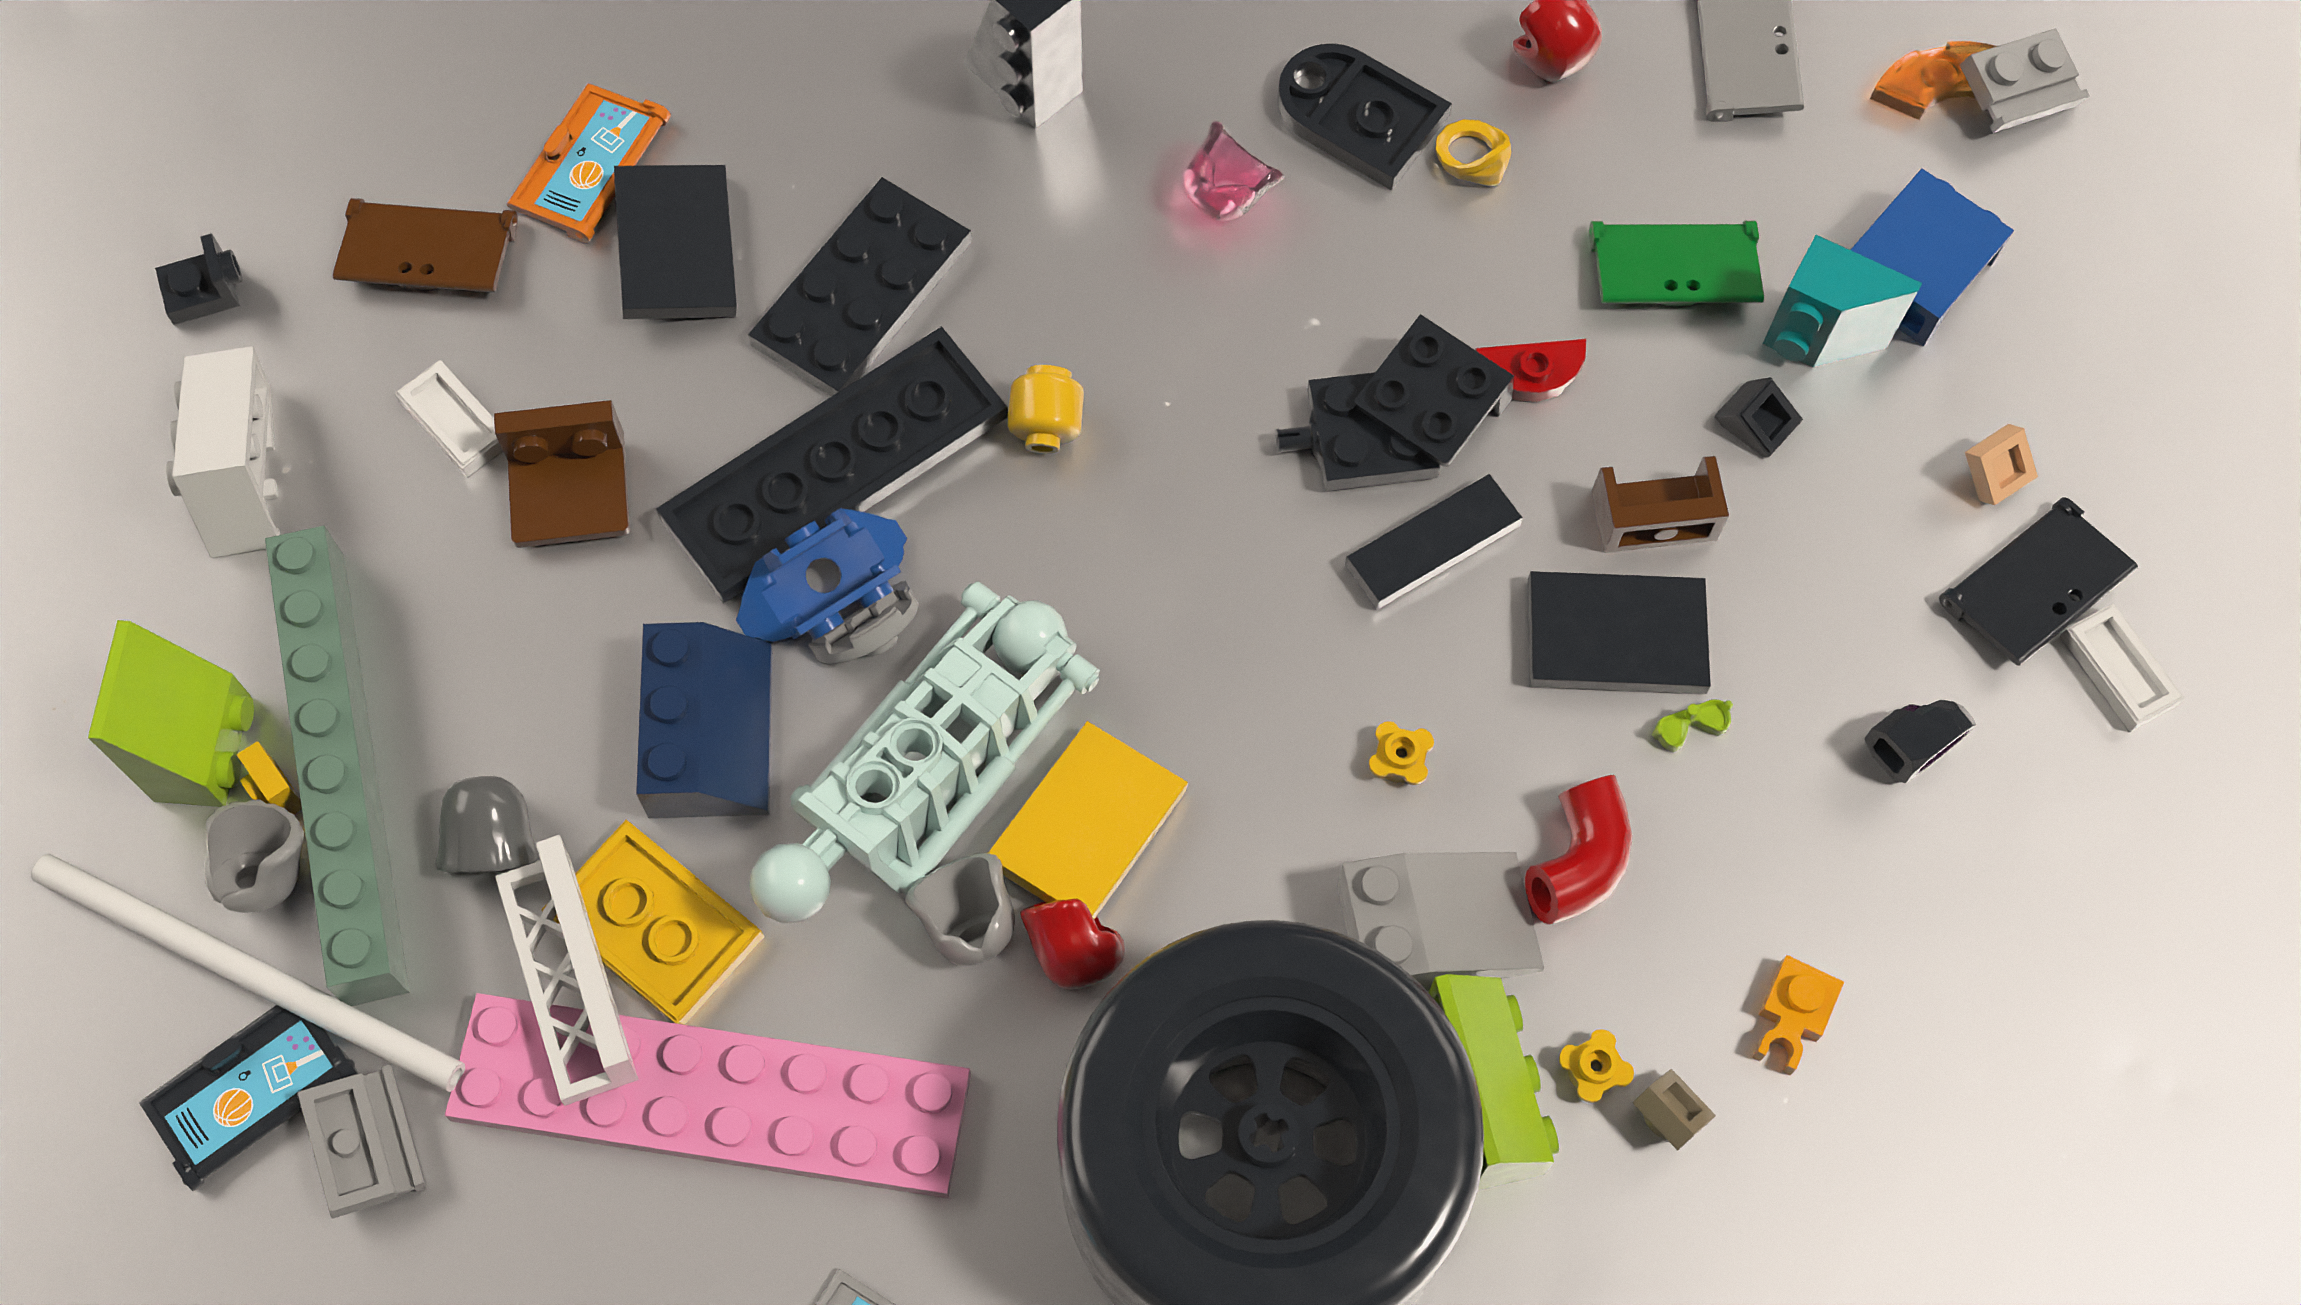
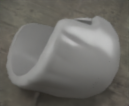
M261 800L231 802L214 810V813L206 819L207 857L204 863L205 884L214 901L223 904L230 911L241 913L261 912L282 903L294 890L299 876L301 848L304 840V832L300 821L285 808L276 804H266Z
M976 853L972 856H965L932 871L928 876L917 880L906 893L907 906L920 919L936 949L948 961L962 966L981 964L1000 954L1011 940L1015 926V914L1004 883L1002 863L996 855Z

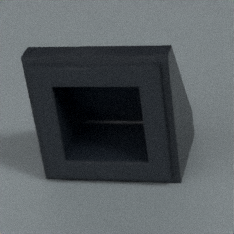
M1771 377L1750 380L1744 383L1714 417L1722 427L1764 458L1770 457L1803 420Z

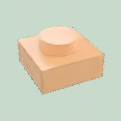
M2007 424L1965 452L1979 501L1996 505L2038 477L2024 428Z

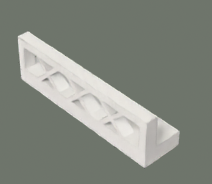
M557 835L536 842L541 861L496 875L495 877L560 1100L566 1106L639 1079L571 858L561 836ZM547 879L552 897L542 914L537 915L519 907L514 889ZM556 914L560 924L552 921ZM523 921L534 925L529 936ZM546 931L565 939L568 953L557 971L536 962L533 956V952ZM572 969H574L576 979L569 977ZM540 976L551 981L545 992ZM562 986L580 993L585 1005L574 1027L551 1017L549 1009ZM589 1025H591L594 1036L585 1033ZM556 1032L568 1037L562 1048L560 1047ZM579 1042L598 1050L605 1072L571 1084L566 1065Z

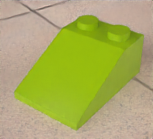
M117 620L88 739L153 802L211 807L226 806L230 788L236 787L240 779L241 761L236 754L239 751L243 731H248L253 722L254 703L251 695L237 678L227 670L131 621Z

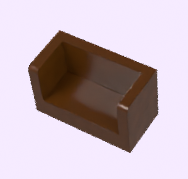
M1716 456L1703 457L1694 476L1620 484L1616 483L1613 467H1602L1598 472L1591 491L1604 553L1717 541L1729 518Z

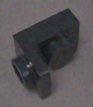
M212 233L200 236L204 254L155 268L165 311L173 325L240 306L235 288L236 283L243 282L239 264L231 249L222 251Z

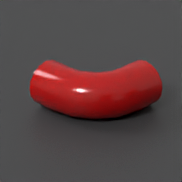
M1615 775L1590 780L1558 795L1570 827L1571 840L1569 849L1565 854L1556 859L1530 866L1525 876V890L1529 904L1538 919L1546 925L1580 916L1604 902L1627 871L1633 835L1627 805Z

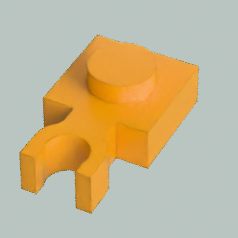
M1786 955L1780 962L1758 1014L1774 1022L1775 1025L1772 1030H1769L1760 1039L1752 1058L1761 1061L1766 1056L1770 1044H1779L1785 1048L1788 1054V1060L1782 1072L1791 1075L1797 1069L1802 1057L1803 1045L1801 1043V1035L1814 1042H1817L1822 1037L1844 981Z

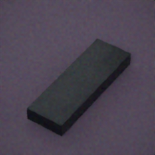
M1488 474L1348 555L1345 566L1378 610L1518 528L1523 517L1492 476Z

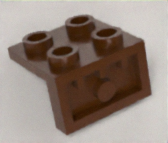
M612 400L494 413L495 435L508 460L511 540L515 547H530L629 534L630 519L624 431Z

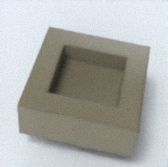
M1672 1069L1651 1084L1632 1102L1643 1114L1650 1130L1658 1137L1668 1140L1677 1151L1716 1116Z

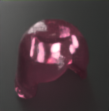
M1214 121L1210 126L1207 138L1186 169L1183 187L1187 198L1199 211L1213 220L1228 222L1238 219L1249 212L1268 190L1280 183L1285 177L1279 169L1266 165L1248 153L1227 133L1222 123Z

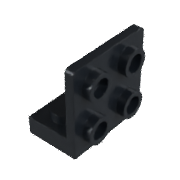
M1420 314L1355 398V406L1358 410L1441 466L1447 467L1491 411L1499 417L1510 403L1513 394L1514 375Z

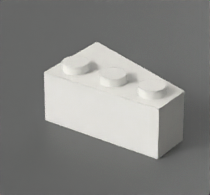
M254 346L185 356L183 359L182 380L174 384V396L179 412L178 420L171 421L170 435L175 453L174 461H168L166 464L169 488L174 496H182L210 558L266 550L265 538L280 535V530L278 527H275L266 500L277 499L278 492L277 482L274 478L265 480L266 452L275 451L271 387Z

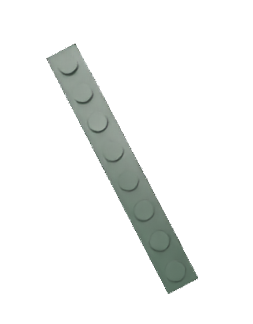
M325 525L265 538L326 987L340 1001L350 1006L410 993L344 554Z

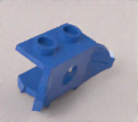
M840 508L824 520L828 526L822 530L813 521L784 539L790 547L788 551L780 554L775 548L755 562L736 618V622L744 634L773 642L789 637L795 639L808 631L815 641L844 622L838 611L858 599L865 609L894 591L888 580L901 572L898 566L903 560V546L907 541V537L897 521L870 513ZM828 559L838 567L840 581L833 591L820 593L813 590L807 583L806 570L814 560Z

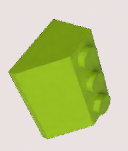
M1453 974L1435 977L1428 993L1438 1003L1455 1028L1467 1052L1478 1085L1484 1124L1483 1166L1478 1190L1545 1175L1554 1163L1553 1154H1558L1559 1143L1550 1116L1541 1117L1535 1093L1541 1091L1540 1076L1533 1056L1531 1054L1523 1056L1517 1035L1518 1032L1523 1031V1019L1516 997L1514 995L1506 996L1502 980L1499 977Z

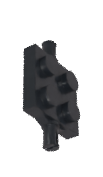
M1375 372L1308 380L1307 393L1311 410L1309 426L1275 430L1278 453L1305 449L1312 450L1314 457L1321 466L1325 491L1438 478L1440 464L1356 408L1355 398Z

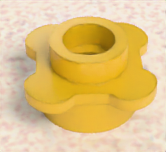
M1391 721L1380 724L1375 732V737L1379 742L1377 752L1369 760V769L1372 774L1378 778L1385 777L1396 783L1407 782L1410 785L1422 783L1428 775V769L1424 765L1426 754L1434 746L1432 734L1423 728L1415 731L1400 729L1396 723ZM1404 749L1407 752V756L1404 758L1398 757L1396 750Z
M1595 1030L1591 1034L1590 1040L1579 1046L1566 1045L1559 1055V1064L1564 1070L1568 1071L1569 1079L1577 1089L1578 1097L1588 1103L1598 1102L1602 1095L1614 1086L1622 1088L1628 1086L1634 1077L1632 1065L1622 1060L1615 1048L1616 1038L1607 1030ZM1599 1061L1602 1065V1070L1594 1071L1591 1068V1062Z

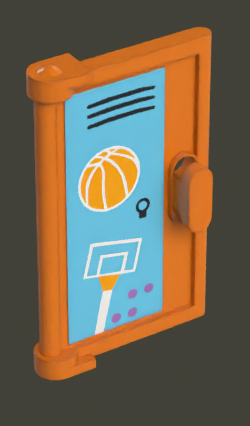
M588 83L563 121L555 128L545 143L544 149L506 205L514 211L565 230L568 237L589 243L595 234L594 228L615 198L614 166H635L660 127L667 124L671 118V113L664 106L647 99L640 103ZM559 156L557 160H551L553 157Z

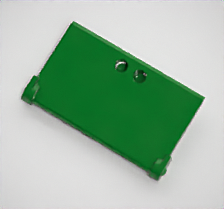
M1603 221L1590 222L1588 234L1591 252H1595L1601 303H1661L1664 306H1692L1695 303L1764 302V290L1756 247L1759 240L1756 221H1743V224H1603ZM1690 287H1694V288H1696L1697 290H1695V291L1690 290Z

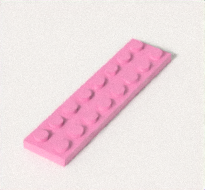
M476 993L459 1061L465 1063V1071L454 1090L450 1093L445 1116L452 1122L949 1199L971 1079L970 1068L619 1015L639 1080L564 1106L560 1100L532 1001ZM551 1005L549 1010L552 1018L574 1027L584 1009ZM589 1025L585 1033L594 1036L591 1025ZM556 1032L560 1047L562 1048L568 1037ZM579 1042L566 1065L571 1084L605 1072L598 1050Z

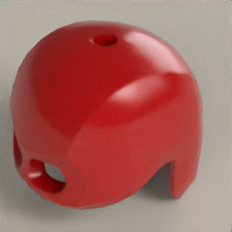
M1534 0L1520 14L1519 22L1525 35L1513 41V49L1522 62L1537 76L1548 82H1556L1577 73L1593 59L1602 44V28L1598 17L1586 0ZM1528 40L1532 44L1531 48H1526L1525 46Z

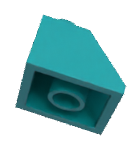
M1815 235L1787 288L1762 344L1776 350L1785 359L1800 361L1813 368L1887 349L1922 283L1821 236Z

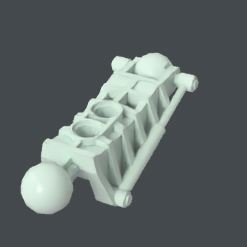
M979 581L971 583L965 588L961 595V605L966 609L907 680H900L816 781L811 786L809 784L799 786L791 795V807L816 830L802 845L799 843L778 844L764 852L752 869L749 882L752 899L766 917L782 924L798 923L818 913L830 892L831 879L828 871L846 852L897 893H903L906 896V893L917 880L928 876L1014 772L1016 769L1014 763L1076 689L1084 694L1087 691H1092L1099 682L1100 670L1080 655L1073 656L1077 647L1076 643L1068 638L1064 620L1054 607L1039 600L1019 602L1010 595L1000 602V597ZM979 617L981 621L964 638H961ZM994 644L996 654L1004 665L1024 676L1020 680L1016 679L985 656L984 653ZM1061 673L1060 678L1063 679V682L1037 712L1033 701ZM957 716L975 728L962 744L946 731ZM1014 730H1022L1008 747L1006 740ZM908 752H919L925 755L926 758L912 761L904 758V756ZM872 793H879L887 798L878 803L866 801ZM925 838H927L926 841L922 844V846L917 850L918 845Z

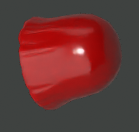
M1078 898L1062 899L1050 903L1043 901L1020 911L1021 920L1027 930L1033 951L1046 977L1053 984L1069 990L1085 988L1102 982L1111 976L1123 961L1125 944L1121 935L1117 931L1101 925L1098 916L1093 919L1087 905Z

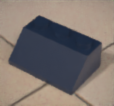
M705 622L643 624L636 795L648 818L770 815L773 647L771 643Z

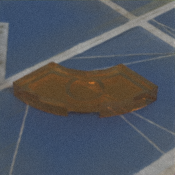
M1973 41L1947 42L1945 47L1929 49L1923 52L1915 50L1899 59L1883 74L1875 86L1870 99L1918 120L1921 119L1931 106L1947 98L1971 97L1976 99L1960 64L1971 54L1997 46Z

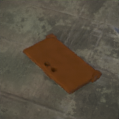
M351 198L345 212L348 223L334 266L333 279L404 285L409 289L435 290L443 288L495 293L509 241L514 242L518 225L517 212L503 210L502 213L367 203L364 199ZM405 269L410 270L407 273H401Z

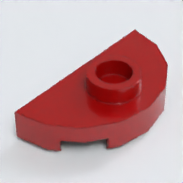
M1586 339L1475 348V350L1514 375L1512 399L1539 402L1558 397L1563 393L1564 388L1575 381L1586 359Z

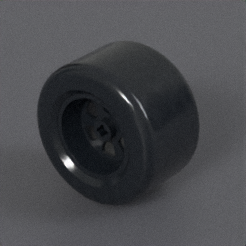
M1280 920L1243 921L1223 924L1195 932L1161 948L1126 973L1092 1012L1076 1040L1066 1065L1057 1111V1151L1064 1208L1072 1236L1084 1263L1096 1283L1114 1305H1413L1457 1243L1469 1218L1478 1192L1484 1152L1483 1111L1477 1081L1467 1052L1455 1028L1425 988L1394 961L1352 937L1314 925ZM1252 1063L1257 1091L1247 1099L1237 1103L1230 1102L1210 1083L1209 1075L1235 1065ZM1284 1067L1307 1074L1326 1086L1327 1089L1308 1105L1301 1106L1285 1097L1280 1091ZM1196 1114L1217 1122L1222 1128L1221 1149L1214 1154L1196 1159H1188L1182 1156L1179 1148L1181 1119L1185 1115ZM1339 1120L1350 1122L1354 1126L1355 1131L1354 1161L1349 1165L1342 1166L1318 1157L1313 1151V1131L1317 1127ZM1263 1127L1268 1135H1274L1278 1132L1281 1134L1277 1151L1272 1152L1266 1144L1254 1146L1258 1128ZM1228 1174H1236L1254 1187L1255 1193L1250 1214L1241 1222H1236L1222 1215L1205 1200V1194L1208 1189ZM1296 1177H1304L1325 1196L1327 1205L1325 1209L1313 1217L1297 1224H1290L1282 1216L1278 1188Z

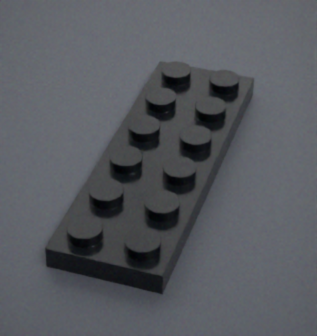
M941 326L656 508L659 519L724 604L745 590L756 561L775 548L780 554L790 549L784 540L788 536L813 521L822 530L828 526L824 520L840 508L860 512L866 511L1007 419L1008 406Z

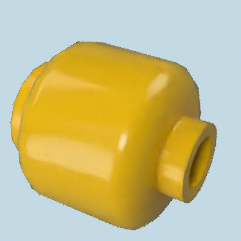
M1053 365L1030 366L1027 368L1026 374L1016 378L1011 385L1008 411L1009 431L1017 438L1026 441L1025 448L1029 451L1045 454L1059 452L1060 444L1072 442L1081 433L1084 403L1082 385L1072 379V373L1068 369Z

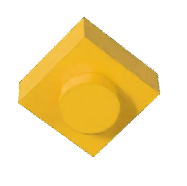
M259 741L236 754L249 773L240 779V782L252 800H261L266 804H276L294 815L302 810L300 796L277 762Z

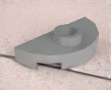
M906 580L893 586L894 591L865 609L863 607L843 619L844 622L815 641L812 640L809 646L817 660L827 664L843 663L864 655H879L893 647L898 640L897 635L916 616L919 606Z

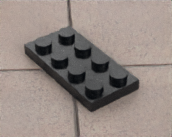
M881 177L748 334L750 345L832 397L860 379L972 243L971 230Z

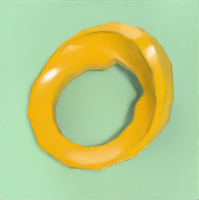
M1463 119L1445 126L1437 136L1435 152L1444 170L1457 179L1491 187L1498 186L1503 179L1511 156V144L1509 136L1502 130L1480 120ZM1472 136L1485 141L1491 148V151L1484 157L1465 164L1454 159L1449 153L1448 147L1454 140L1460 137Z

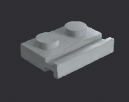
M2056 28L1971 54L1960 64L1982 111L1988 110L1994 121L1990 125L1993 133L2076 107L2090 96L2087 89L2080 90L2075 80L2079 73Z
M391 1064L382 1066V1070L366 1075L359 1073L297 1092L332 1219L396 1199V1196L426 1189Z

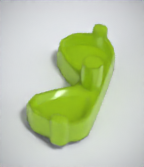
M1711 699L1698 705L1690 704L1687 709L1662 717L1657 722L1652 736L1666 750L1674 753L1682 748L1689 726H1697L1701 730L1715 736L1723 735L1731 724L1730 711L1733 708V704L1730 700L1724 702L1718 699Z

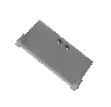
M1697 0L1708 102L1705 107L1706 118L1712 122L1733 121V115L1803 110L1804 99L1792 1ZM1781 32L1784 36H1775L1774 33Z

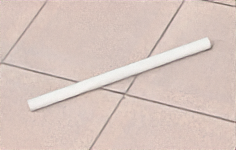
M51 854L41 856L32 869L31 878L36 883L447 1092L454 1090L465 1071V1063Z

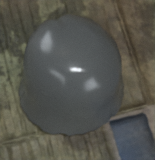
M479 776L455 782L447 790L442 799L439 851L435 863L437 870L445 873L502 871L517 869L535 863L539 859V853L532 838L526 801L523 794L511 782L498 776Z

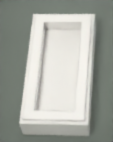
M441 360L394 393L405 410L467 478L503 452L495 435L494 418Z
M2114 603L2066 628L2060 635L2064 644L2129 732L2177 707L2185 699Z

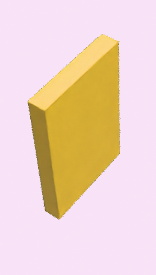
M1087 721L988 853L996 855L1000 859L1003 876L1041 900L1050 903L1062 899L1078 898L1087 905L1093 919H1095L1187 790L1188 782Z
M627 819L575 873L603 965L672 1023L685 1025L764 938L762 930ZM556 914L552 921L560 924Z

